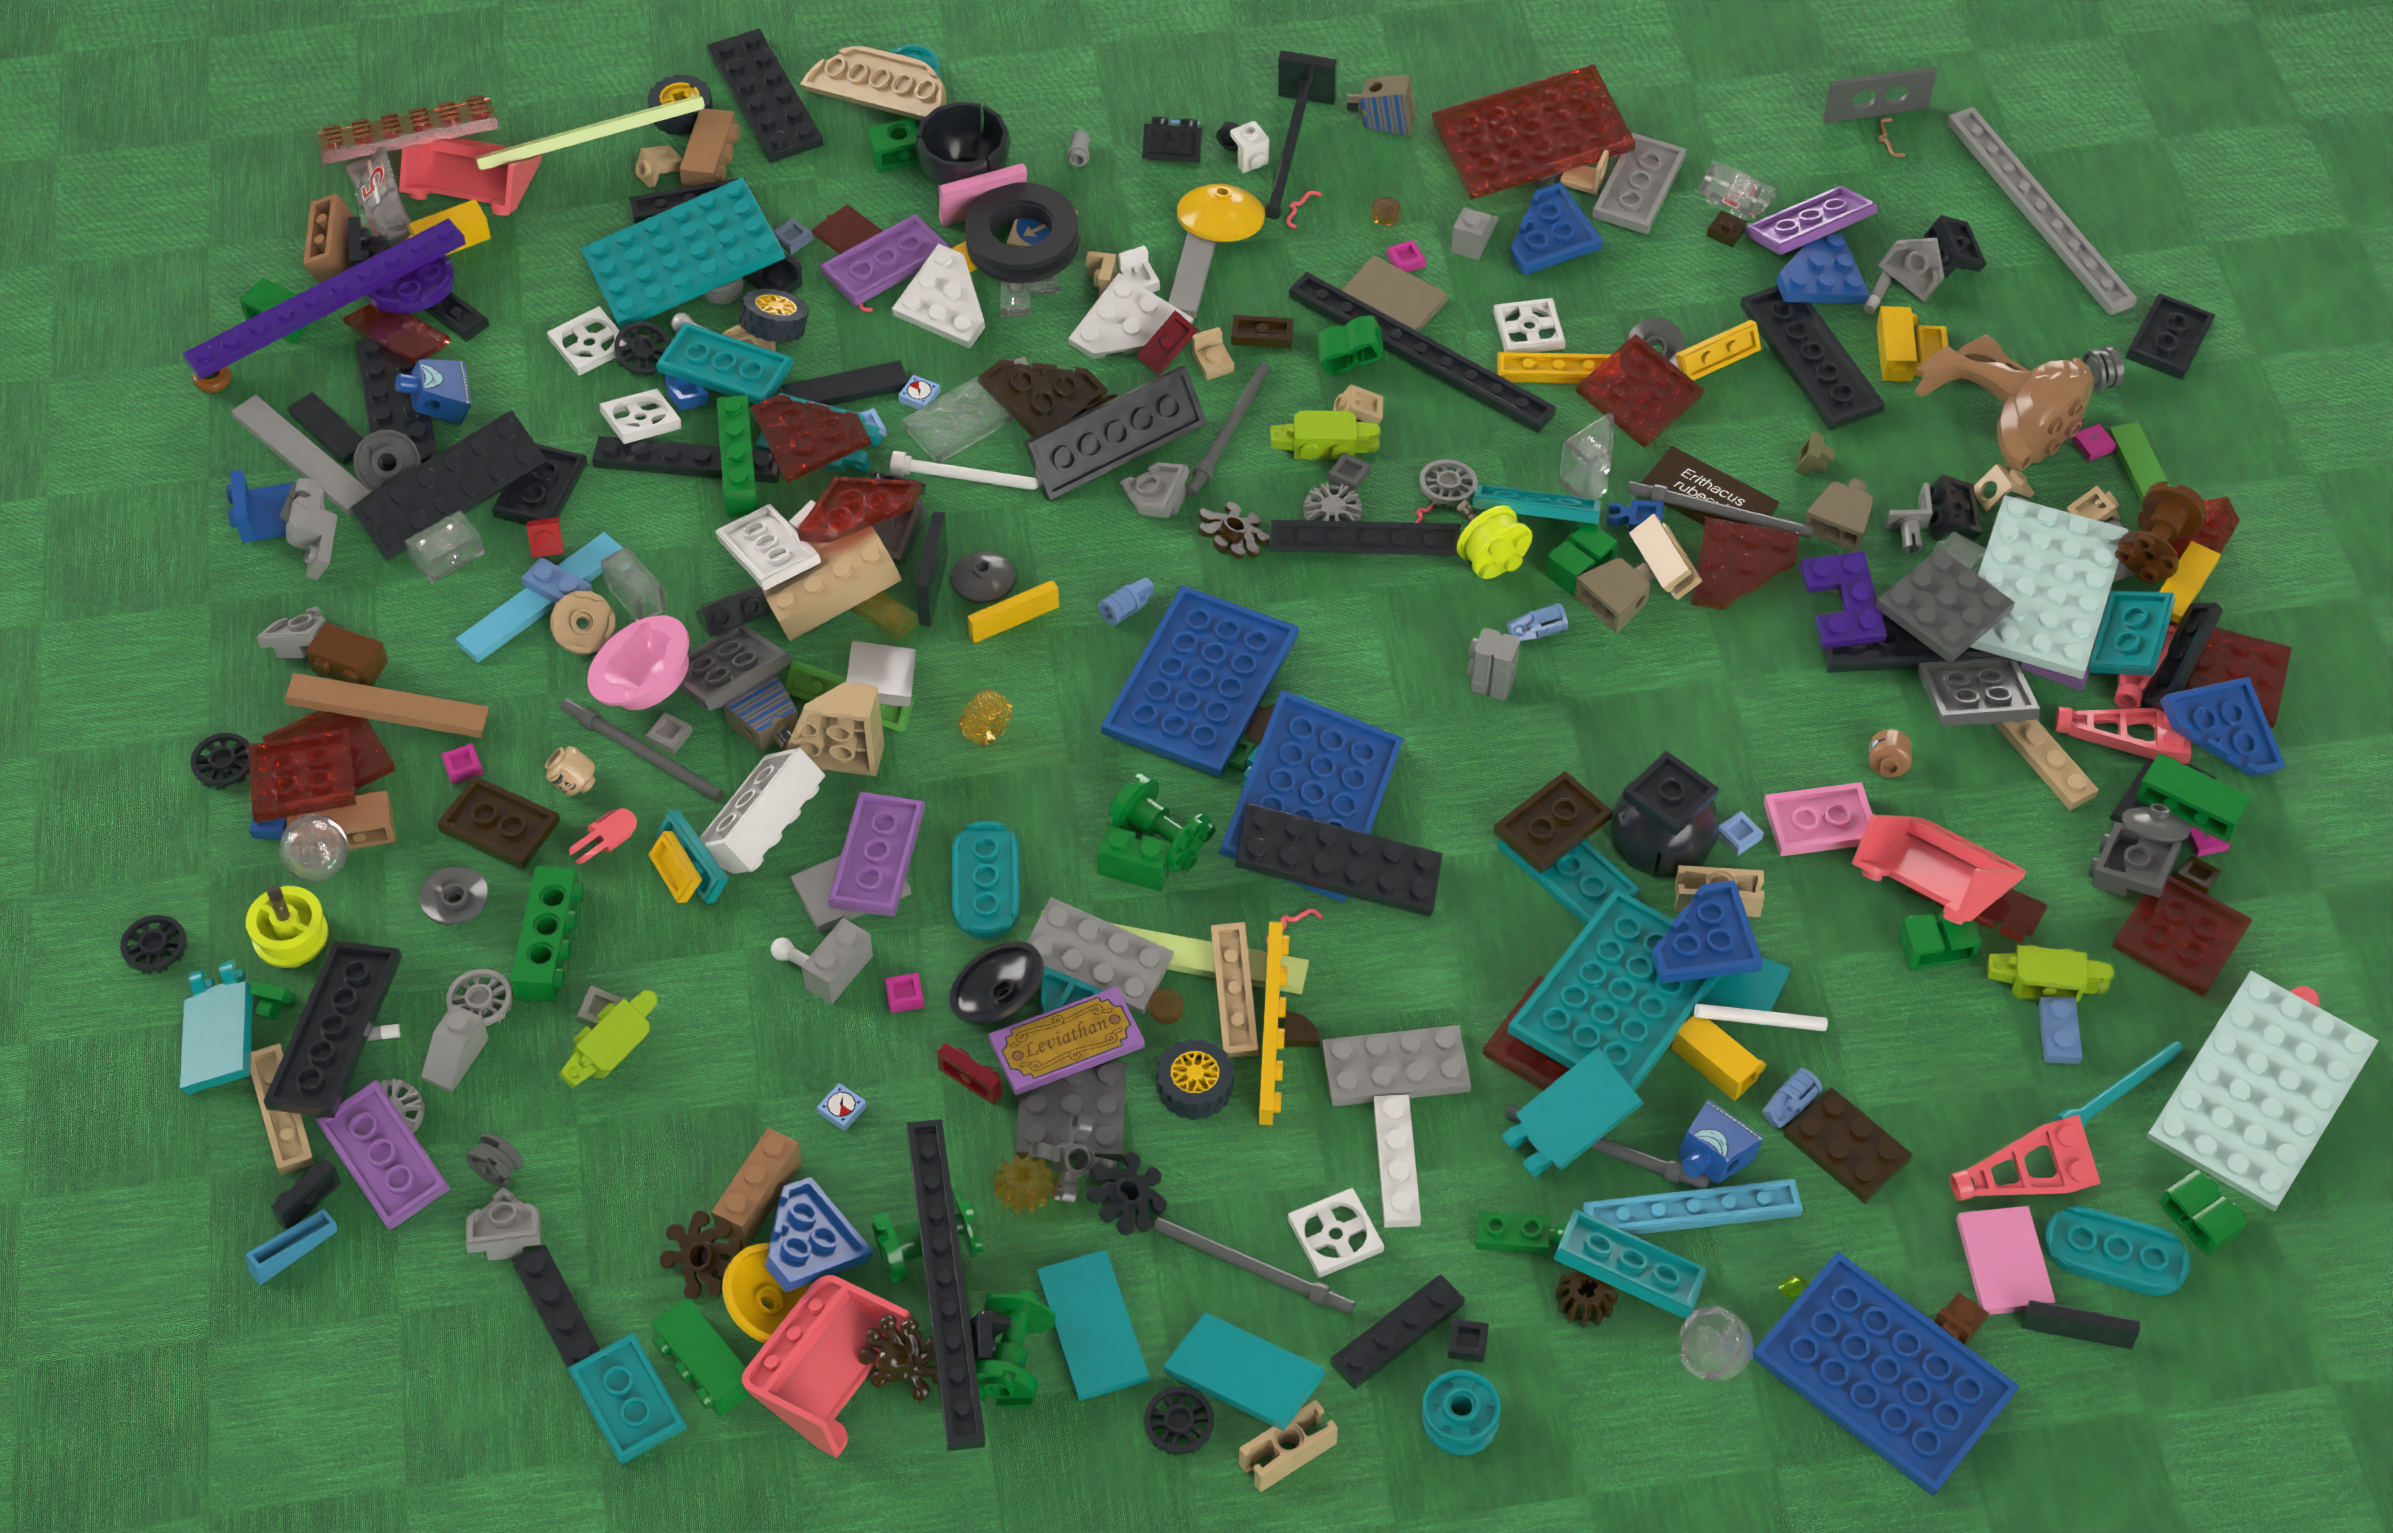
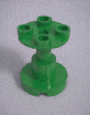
M1139 773L1135 776L1140 779L1134 785L1127 782L1116 795L1108 812V815L1113 817L1112 823L1107 822V826L1110 825L1131 832L1138 828L1150 837L1159 834L1167 841L1172 842L1166 858L1167 869L1171 872H1177L1180 869L1190 871L1197 863V853L1204 843L1211 840L1215 834L1216 827L1211 824V818L1206 813H1200L1193 817L1184 827L1168 817L1169 809L1156 801L1159 793L1158 781L1146 773Z
M952 1188L958 1236H962L968 1253L974 1258L977 1254L984 1252L978 1232H974L970 1223L971 1220L975 1219L969 1200L964 1198L962 1190L960 1188ZM885 1211L872 1215L870 1218L873 1221L871 1223L881 1259H884L885 1263L890 1266V1269L886 1270L892 1285L908 1281L905 1262L922 1256L918 1220L916 1219L893 1227Z
M1020 1290L1017 1295L999 1292L987 1293L984 1311H996L999 1313V1316L1011 1318V1327L1003 1332L1001 1342L996 1343V1350L991 1360L975 1361L980 1401L985 1402V1398L988 1396L998 1399L996 1404L998 1407L1021 1409L1029 1407L1033 1399L1035 1400L1039 1383L1031 1373L1024 1369L1028 1354L1022 1348L1026 1333H1042L1053 1328L1057 1314L1046 1305L1038 1302L1039 1296L1032 1291Z

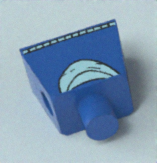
M421 359L417 361L411 375L398 373L396 377L395 390L411 394L413 409L416 412L462 425L472 405L464 361Z
M1708 1100L1688 1129L1679 1149L1678 1155L1683 1160V1171L1692 1178H1697L1704 1174L1712 1181L1720 1183L1755 1160L1764 1136L1711 1100Z

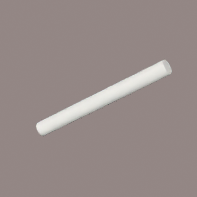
M1696 1004L1694 1008V1016L1696 1018L1826 1031L1828 1025L1827 1018L1706 1004Z

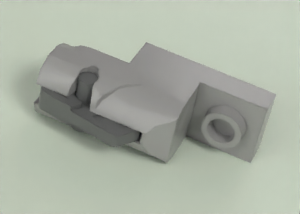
M301 478L290 488L279 516L286 522L287 542L295 547L306 550L304 562L307 563L306 577L318 581L330 564L338 514L325 510V489L319 482L309 478Z

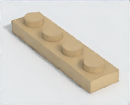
M2026 720L2021 723L2013 721L1994 723L2070 811L2097 797L2099 789L2038 720Z
M1245 922L1211 925L1223 1050L1228 1054V1058L1259 1055Z
M278 1043L251 1052L250 1072L277 1169L281 1176L315 1165L301 1114L266 1110L264 1098L284 1055L281 1044Z

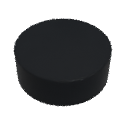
M1233 122L1223 123L1216 133V138L1225 149L1237 151L1238 145L1230 136V131L1239 127V125Z

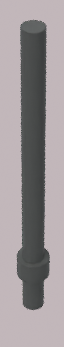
M1260 363L1205 458L1197 463L1193 470L1194 476L1185 490L1187 495L1196 497L1204 482L1210 480L1215 471V463L1271 370L1267 363Z
M1630 481L1627 493L1650 498L1651 501L1665 502L1807 539L1812 537L1814 527L1669 491L1667 490L1668 487L1655 484L1653 487Z
M568 698L562 701L560 709L578 719V723L590 731L595 729L715 802L721 798L723 790L603 720L600 713L590 707L585 709Z
M1509 1104L1505 1117L1521 1123L1516 1113L1522 1108ZM1601 1138L1590 1147L1593 1150L1662 1174L1665 1180L1676 1184L1681 1181L1700 1189H1707L1710 1178L1704 1174L1697 1178L1688 1176L1683 1171L1681 1162L1673 1159L1668 1162L1605 1138Z
M1161 1217L1156 1220L1154 1225L1155 1231L1309 1297L1308 1301L1321 1307L1328 1305L1348 1315H1351L1354 1310L1355 1301L1330 1291L1331 1287L1318 1281L1315 1284Z

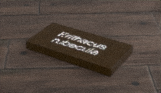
M1674 446L1670 447L1641 482L1653 487L1655 484L1666 486L1669 491L1772 516L1779 505L1778 500ZM1664 502V505L1744 547H1747L1762 529L1760 526Z

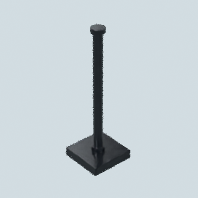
M1280 51L1278 58V96L1296 99L1270 201L1264 209L1265 216L1270 219L1281 217L1282 208L1280 205L1307 101L1335 104L1337 96V59Z

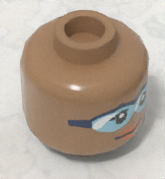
M1886 729L1876 733L1869 742V765L1872 771L1886 778H1895L1902 776L1909 770L1912 764V743L1909 737L1895 729Z

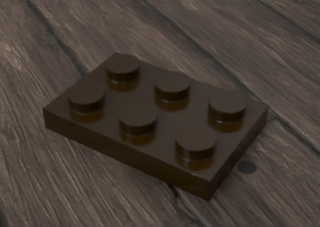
M1564 771L1494 825L1493 833L1537 872L1542 874L1611 820L1613 811L1569 773Z
M474 776L439 820L437 826L440 832L523 870L558 825L560 817L559 813L478 776Z
M1832 1087L1785 1129L1783 1135L1864 1204L1907 1165L1913 1155Z

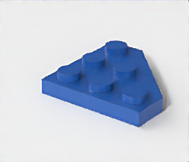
M1560 182L1535 191L1529 210L1526 211L1519 227L1516 240L1512 243L1510 257L1524 276L1602 249L1603 240Z
M1828 234L1807 243L1779 272L1776 279L1784 302L1866 304L1870 296L1843 234Z
M2249 677L2167 694L2160 699L2173 731L2250 777L2277 772L2286 767Z
M1735 880L1702 884L1687 908L1684 907L1671 924L1667 934L1654 946L1652 959L1660 984L1761 971L1763 961Z
M811 1177L783 1186L777 1203L765 1268L785 1292L810 1284L820 1277L834 1275L870 1261L874 1251Z

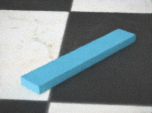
M603 532L557 566L589 583L626 556L625 549ZM525 588L456 638L457 646L476 663H479L555 607V603Z
M1795 1179L1584 1202L1583 1206L1585 1214L1632 1235L1801 1216L1803 1211Z

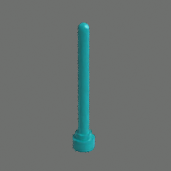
M2179 1041L2171 1043L2079 1109H2066L2058 1114L2054 1121L2079 1115L2085 1131L2087 1120L2182 1054L2184 1045Z

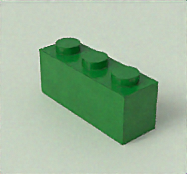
M2158 753L2143 778L2136 796V800L2148 806L2157 803L2169 807L2170 812L2183 818L2190 826L2227 844L2242 821L2252 798L2237 788L2230 787L2205 773H2200L2181 764L2176 759L2169 758Z
M686 1298L652 1322L655 1334L652 1342L662 1357L667 1355L671 1357L675 1362L673 1368L676 1374L685 1384L690 1381L697 1389L694 1391L695 1396L706 1410L711 1407L721 1417L751 1395L746 1391L742 1383V1375L746 1367L689 1298Z

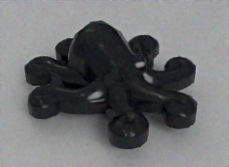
M1128 1152L1123 1156L1122 1162L1127 1167L1124 1172L1116 1169H1105L1100 1163H1095L1090 1168L1091 1178L1097 1182L1110 1181V1183L1103 1185L1101 1188L1091 1186L1086 1190V1197L1091 1203L1099 1204L1101 1202L1102 1207L1099 1210L1100 1219L1105 1223H1110L1115 1218H1120L1116 1223V1227L1125 1236L1132 1234L1135 1227L1141 1232H1148L1153 1227V1222L1148 1217L1149 1208L1147 1201L1150 1202L1152 1212L1157 1215L1163 1213L1167 1208L1165 1199L1148 1187L1156 1186L1161 1182L1162 1176L1157 1168L1151 1167L1146 1170L1145 1175L1137 1176L1141 1160L1134 1152ZM1136 1211V1217H1135V1222H1134V1223H1135V1227H1134V1224H1133V1222H1132L1131 1220H1132V1218H1133L1134 1212Z

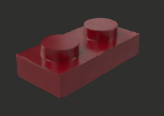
M1175 310L1135 358L1159 377L1191 340L1192 336L1197 333L1198 329Z
M946 1042L937 1051L939 1071L992 1105H995L1002 1097L1001 1078L993 1068L987 1065L983 1067L972 1060L965 1050L961 1048L955 1049Z

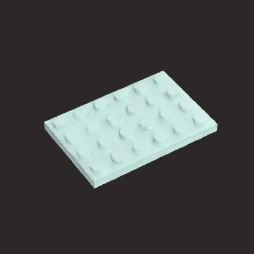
M2004 495L1978 575L2013 600L2015 604L2009 614L1970 647L2083 679L2119 563V559L2115 557V551L2118 548L2120 538L2128 533L2129 529Z
M2250 971L2149 1131L2147 1139L2275 1212L2379 1040L2259 974Z

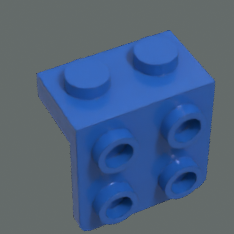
M243 469L230 471L231 484L226 485V492L229 503H233V508L228 509L231 527H237L242 543L286 536V522L279 514L290 488L296 482L249 490Z

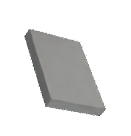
M852 641L846 682L867 683L878 686L880 704L910 707L916 649Z
M841 856L790 876L791 883L818 933L835 927L842 918L849 921L866 914L864 912L829 907L828 899ZM905 880L900 899L911 895V887L907 880Z

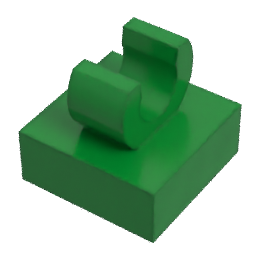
M253 980L249 994L260 1000L257 1005L256 1014L262 1015V1018L274 1021L279 1016L280 1005L293 1008L297 996L286 987Z

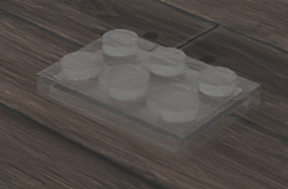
M974 377L902 419V427L936 463L940 464L1013 421V417L978 382V378Z

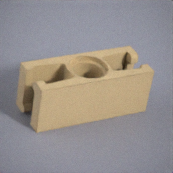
M1655 514L1629 532L1663 589L1671 592L1676 600H1679L1702 582L1701 577L1666 523L1661 524L1660 519Z
M1679 865L1675 881V893L1677 894L1675 912H1681L1684 907L1687 908L1702 884L1735 880L1747 917H1760L1764 902V891H1761L1764 883V870Z
M1317 1400L1301 1408L1284 1431L1273 1426L1239 1448V1465L1246 1474L1252 1471L1250 1464L1267 1455L1272 1457L1273 1461L1262 1468L1260 1464L1253 1467L1255 1472L1254 1485L1259 1492L1264 1491L1337 1444L1338 1427L1332 1420L1326 1423V1428L1311 1436L1305 1435L1304 1431L1311 1425L1318 1426L1321 1424L1324 1409ZM1292 1442L1297 1447L1292 1450H1286L1280 1447V1444Z

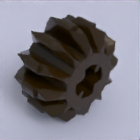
M1574 1268L1570 1269L1569 1275L1563 1274L1560 1277L1559 1286L1556 1288L1554 1296L1559 1301L1557 1306L1558 1312L1568 1313L1567 1321L1569 1324L1576 1319L1581 1320L1580 1324L1583 1329L1590 1320L1598 1327L1602 1324L1603 1317L1610 1318L1613 1314V1306L1617 1303L1618 1299L1617 1292H1614V1286Z

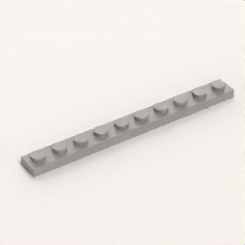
M1971 107L1949 115L1948 126L2110 316L2134 307L2137 297L1977 110Z

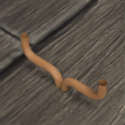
M1883 118L1879 122L1882 135L1878 136L1879 143L1887 145L1891 156L1896 158L1905 157V153H1895L1891 143L1884 139L1887 135L1884 123L1892 122V118Z

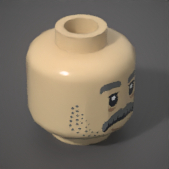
M575 747L558 748L545 764L547 780L568 796L575 795L579 791L583 794L586 793L596 780L593 777L595 763Z

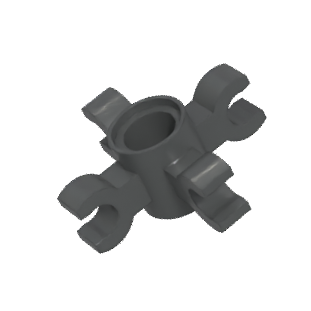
M1072 1115L1067 1142L1060 1143L1057 1146L1043 1142L1032 1141L1029 1156L1052 1161L1054 1168L1060 1173L1059 1180L1053 1191V1199L1074 1203L1077 1196L1078 1177L1090 1172V1168L1095 1163H1100L1105 1169H1116L1117 1167L1116 1161L1095 1157L1093 1150L1086 1145L1088 1136L1093 1128V1118ZM1075 1150L1078 1160L1072 1168L1069 1164V1155Z

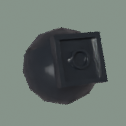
M960 101L935 108L920 122L916 135L915 150L926 177L937 184L938 206L941 185L1006 167L1011 143L1009 131L1001 115L986 105L981 108L980 103ZM982 110H983V116H984L983 131H982Z
M1666 750L1637 779L1626 785L1616 803L1611 818L1614 848L1630 867L1652 877L1657 854L1660 851L1661 858L1657 878L1676 877L1679 865L1698 867L1704 865L1719 836L1716 804L1714 801L1718 796L1719 787Z

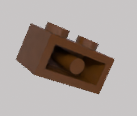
M329 623L324 624L306 650L311 669L319 676H329L340 681L367 686L374 684L388 663L383 642Z

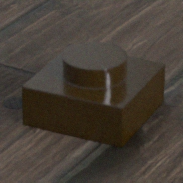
M1721 210L1708 227L1707 237L1733 248L1745 232L1748 221Z
M2191 855L2178 872L2174 883L2205 898L2218 881L2222 871Z

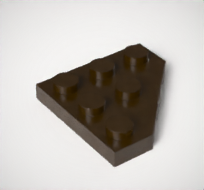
M1006 359L998 361L982 373L978 379V382L1032 437L1081 415L1086 410L1084 406L1089 400L1097 395L1106 394L1108 391L1087 368L1075 367L1074 370L1057 368V365L1034 362L1031 365L1014 364V360Z

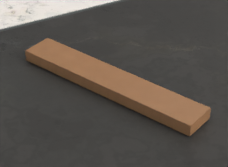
M293 673L285 696L286 705L482 738L489 716L488 706Z

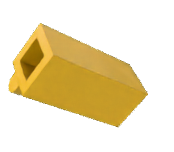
M476 199L409 223L408 226L411 235L408 237L409 239L449 218L464 235L466 244L445 255L491 239L487 218Z
M1881 306L1876 330L1882 381L1912 382L1914 375H1920L1917 369L1922 363H1917L1913 327L1918 323V316L1912 313L1911 307Z
M1694 1015L1682 1025L1672 1044L1674 1052L1734 1101L1758 1080L1759 1074L1767 1065L1764 1061L1758 1060L1711 1020L1696 1018Z

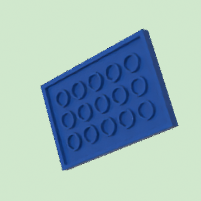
M1182 585L1103 721L1101 734L1221 778L1229 760L1235 753L1240 740L1247 731L1299 635V627Z
M1281 690L1218 854L1236 860L1248 803L1370 834L1404 738ZM1289 881L1342 903L1347 898V895Z
M1839 1251L1836 1252L1751 1355L1753 1360L1933 1497L2020 1387Z

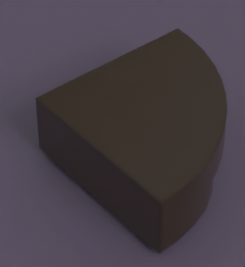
M1286 1011L1284 1018L1285 1047H1320V1037L1315 1025L1299 1013Z

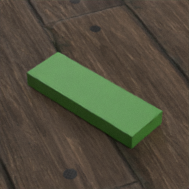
M2139 422L2109 427L2108 435L2117 444L2115 451L2141 503H2143V498L2152 485L2162 481H2169Z

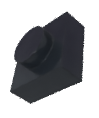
M1452 1318L1447 1358L1484 1363L1489 1323Z

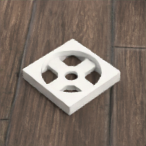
M1553 298L1494 305L1493 313L1504 352L1536 353L1565 349V338ZM1519 312L1520 317L1518 320L1506 321L1509 316ZM1533 312L1543 314L1546 317H1538ZM1532 322L1535 324V327L1528 329L1524 327V323ZM1554 328L1555 333L1552 338L1540 339L1538 332L1541 329ZM1521 332L1526 335L1527 341L1514 342L1510 339L1509 333Z
M599 306L548 331L547 335L549 341L577 375L580 376L616 358L614 342L620 330ZM595 322L601 323L605 327V329L597 333H589L585 328ZM574 334L578 339L577 343L564 348L563 338ZM614 338L611 347L604 351L602 343ZM587 339L595 341L591 346L584 345V341ZM620 340L619 346L628 347L630 344ZM582 353L591 354L592 357H580L578 355Z
M658 389L600 403L601 414L623 444L681 429V419ZM653 403L658 407L649 411L641 409L642 406ZM623 411H627L629 413V416L619 419L614 418V414ZM641 416L646 417V418L643 419V420H637V419H635L636 417H641ZM662 419L661 421L653 424L654 420Z
M1353 1188L1288 1213V1221L1318 1278L1384 1252V1244ZM1344 1206L1352 1209L1357 1218L1343 1223L1336 1220L1331 1210ZM1317 1216L1323 1226L1322 1232L1306 1238L1304 1231L1308 1219ZM1336 1228L1341 1230L1343 1235L1340 1239L1335 1240L1329 1236V1231ZM1364 1231L1367 1236L1363 1246L1354 1253L1349 1244L1350 1237ZM1327 1246L1328 1248L1335 1249L1339 1258L1324 1256L1318 1253L1317 1250Z

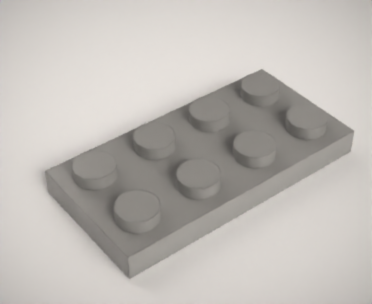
M1632 133L1593 209L1592 218L1648 235L1686 158L1687 149Z
M1050 897L1027 943L1033 945L1039 951L1044 960V966L1098 987L1103 991L1118 987L1127 1007L1143 1015L1174 957V953L1170 949Z
M1459 1025L1322 1040L1321 1047L1332 1107L1371 1103L1374 1096L1409 1095V1098L1470 1092L1471 1082Z

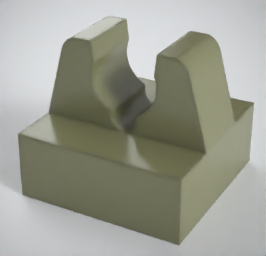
M1813 431L1801 446L1795 469L1796 472L1805 476L1811 470L1824 472L1827 462L1832 463L1835 451L1823 443L1824 435Z

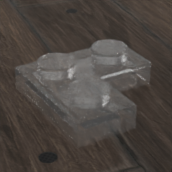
M1061 272L1048 279L1033 283L1022 284L1001 281V317L1031 316V294H1061Z

